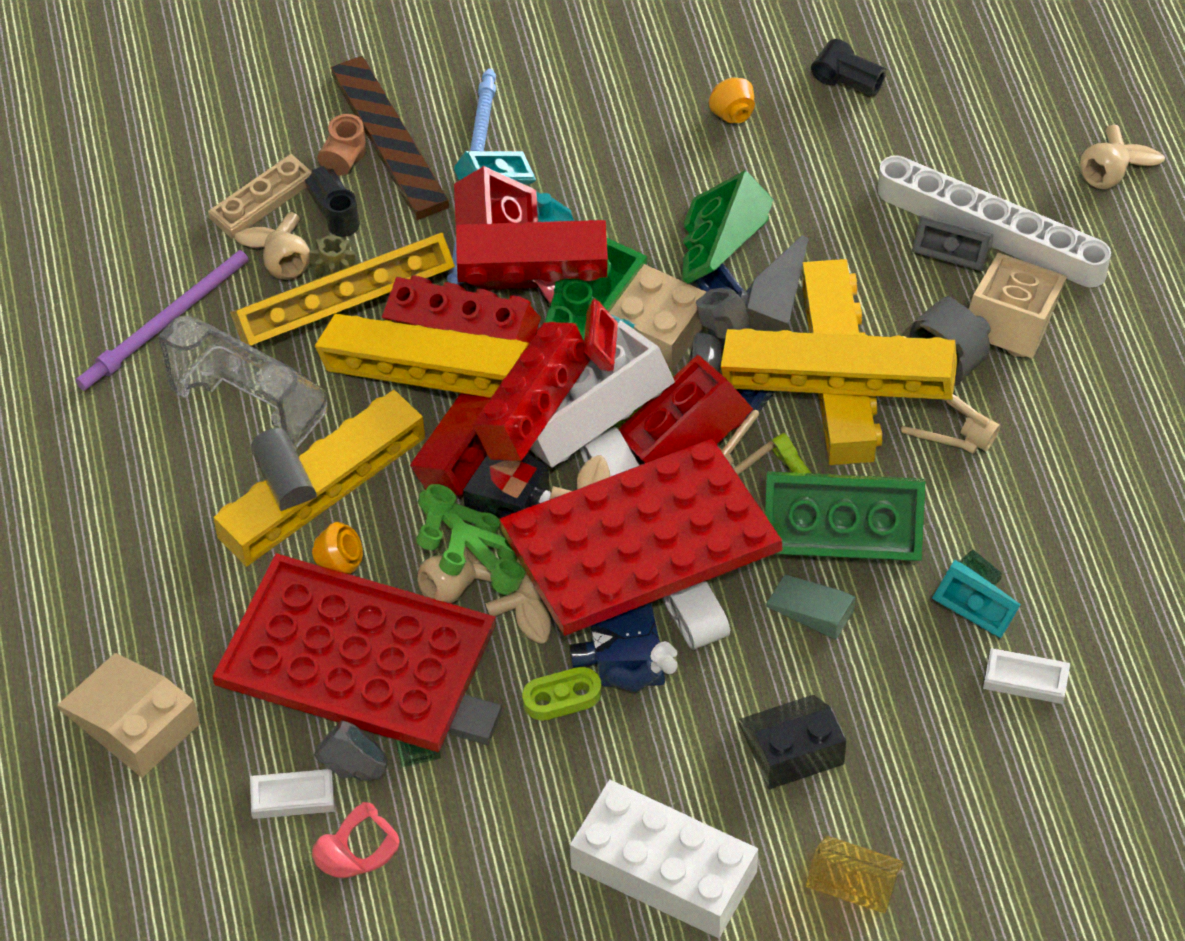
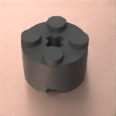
M946 296L933 304L904 331L903 336L906 338L930 339L939 337L946 340H955L957 355L955 386L987 358L990 350L988 334L991 328L985 318L978 315L975 316L954 298Z

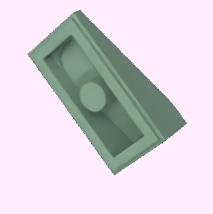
M784 575L767 601L766 607L836 640L854 612L856 597L841 590Z

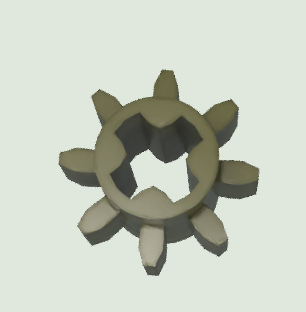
M330 235L321 240L317 239L316 250H310L309 252L310 264L315 265L316 276L321 275L324 277L355 265V251L350 250V241H344L339 236Z

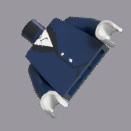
M651 602L591 625L592 641L569 645L573 668L596 665L601 685L604 687H617L631 692H638L645 686L665 685V673L672 674L677 669V661L673 658L676 657L677 650L669 642L659 641Z

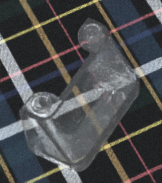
M192 316L178 317L170 322L158 336L170 390L186 398L190 393L189 389L204 386L205 390L212 393L223 380L275 407L276 411L271 415L272 425L286 431L295 450L328 410L327 395L318 384L290 366Z

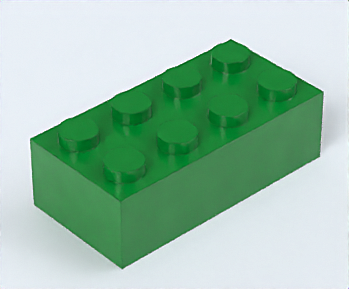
M767 471L765 516L782 539V551L775 554L922 561L926 482L921 478Z

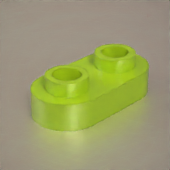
M577 667L533 679L523 689V708L531 718L541 721L589 709L595 706L601 698V680L595 671L586 667ZM578 690H586L588 693L584 695H577L575 692ZM541 700L549 702L547 705H538L536 703Z

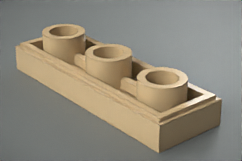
M290 154L208 211L209 219L233 239L234 234L248 229L306 188L305 179L311 175L312 171Z

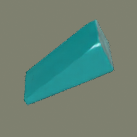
M465 151L454 166V171L459 180L485 166L524 185L536 181L523 151Z
M957 560L953 561L932 597L935 601L999 638H1002L1021 605Z

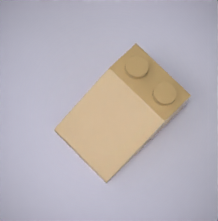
M997 253L973 295L969 310L975 316L978 315L985 318L991 328L988 334L990 344L1004 348L1008 353L1017 357L1026 356L1033 358L1046 331L1067 276Z
M114 653L57 705L61 712L141 778L200 725L195 702L190 696L166 677L117 653Z

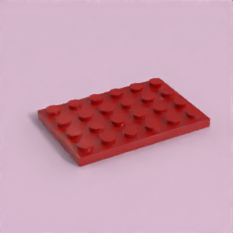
M713 438L499 519L502 533L564 636L782 551V539Z
M276 553L213 674V682L215 686L335 722L342 720L354 724L362 730L439 752L496 627V616Z

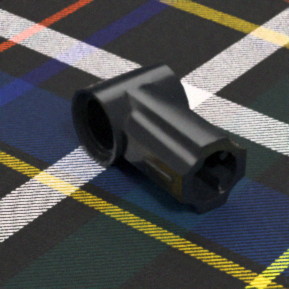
M840 39L828 41L811 65L813 76L821 83L835 85L837 82H841L870 96H876L880 91L887 70L880 65L855 55L852 47Z
M321 166L312 170L311 175L305 179L306 188L325 216L329 231L339 237L351 236L356 233L360 226L355 194L344 187L334 169Z

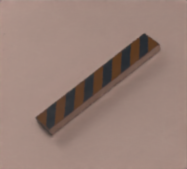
M363 55L332 66V77L355 116L362 120L364 132L415 219L419 220L448 209L449 200Z

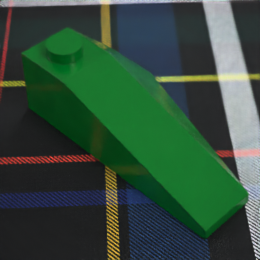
M746 170L693 198L684 220V228L689 232V235L684 238V245L688 248V252L683 256V280L687 284L717 269L768 221V214L774 199Z
M607 238V277L598 278L593 281H584L579 278L556 281L553 299L548 309L545 323H576L584 340L587 310L592 300H598L610 312L643 265H647V256Z

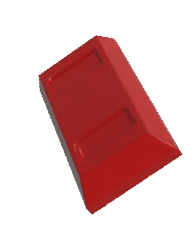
M593 299L587 310L583 351L600 370L611 372L614 370L618 322L598 300Z

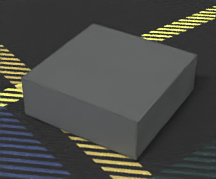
M464 695L450 726L451 735L489 745L502 713V705Z

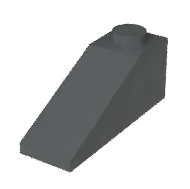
M803 235L799 237L753 280L746 292L742 290L739 292L738 296L744 301L750 319V329L778 332L785 330L789 325L808 237Z

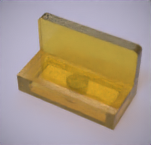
M825 836L815 850L805 887L885 914L891 901L897 877L903 869L904 861L830 836Z

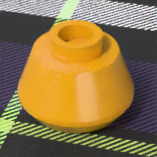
M737 77L728 78L720 82L712 90L709 98L711 112L728 123H742L746 121L755 108L752 84L746 79Z
M334 522L315 539L312 555L317 565L350 574L359 567L363 557V548L358 534L352 527L342 522Z

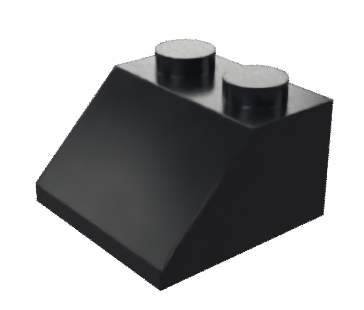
M814 694L738 720L768 790L844 765L847 740L832 708Z

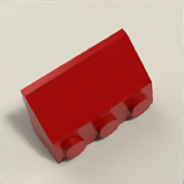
M485 166L454 183L456 225L538 222L536 190ZM524 280L520 283L486 281L483 284L474 285L485 290L539 287L534 280Z
M697 354L673 377L675 383L663 390L658 397L650 399L618 430L628 447L645 464L711 438L718 445L731 430L738 428L744 422L746 416L753 408L722 374Z

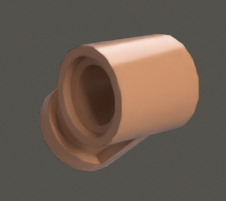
M341 114L330 121L328 126L329 136L317 156L321 166L334 169L337 175L348 174L352 165L361 160L366 153L363 122L353 114Z

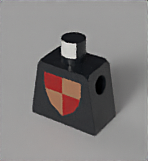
M528 453L522 461L490 460L487 455L463 489L464 505L481 513H491L500 519L549 500L551 491H548L550 487L549 469L545 464Z

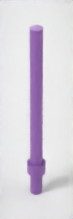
M241 250L236 252L112 351L108 349L95 359L93 366L75 379L78 387L85 391L104 375H112L121 367L123 360L249 261L247 255Z

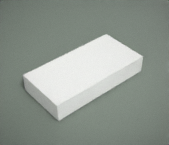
M991 648L983 689L1063 704L1070 663Z
M331 769L250 776L251 814L253 819L335 812L333 774Z

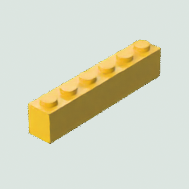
M438 233L230 312L243 347L251 346L389 293L392 290L396 277L411 279L412 275L428 278L452 269L455 265L443 233Z
M847 259L803 262L801 286L808 332H827L839 335L865 334V332H859L858 325H862V309L860 302L854 303L853 296L857 295V279L855 273L849 274ZM818 393L829 465L874 462L876 447L882 446L880 423L874 424L873 415H877L876 396Z
M334 314L315 344V348L328 372L490 398L519 359L521 353L528 346V342L494 338L487 335H474L454 330H441L421 325L414 326L394 323L388 320L381 321Z
M748 328L741 330L727 329L721 370L722 375L735 389L953 400L957 355L955 340H946L939 337L925 339L906 338L899 335L882 337L865 334L839 335L827 332L797 333L788 330L775 332L755 331Z
M394 389L385 396L376 398L368 408L354 418L345 420L337 430L324 439L315 441L306 452L299 456L316 491L317 498L280 511L266 481H260L254 484L249 492L241 498L223 506L218 514L213 517L218 539L246 567L423 441L425 439L423 416Z

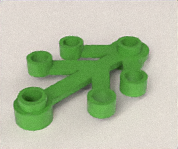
M431 484L426 490H423L419 495L418 504L426 514L425 524L421 526L416 537L417 544L426 550H436L443 537L441 530H439L441 520L451 529L448 549L443 553L439 562L440 569L448 575H459L466 562V558L463 555L466 545L491 572V585L497 592L508 595L518 590L526 572L522 565L516 562L517 556L507 539L496 534L500 526L499 519L491 513H481L456 504L454 492L446 486ZM463 520L474 523L475 525H469L465 523ZM486 545L498 549L497 554L501 559H498Z

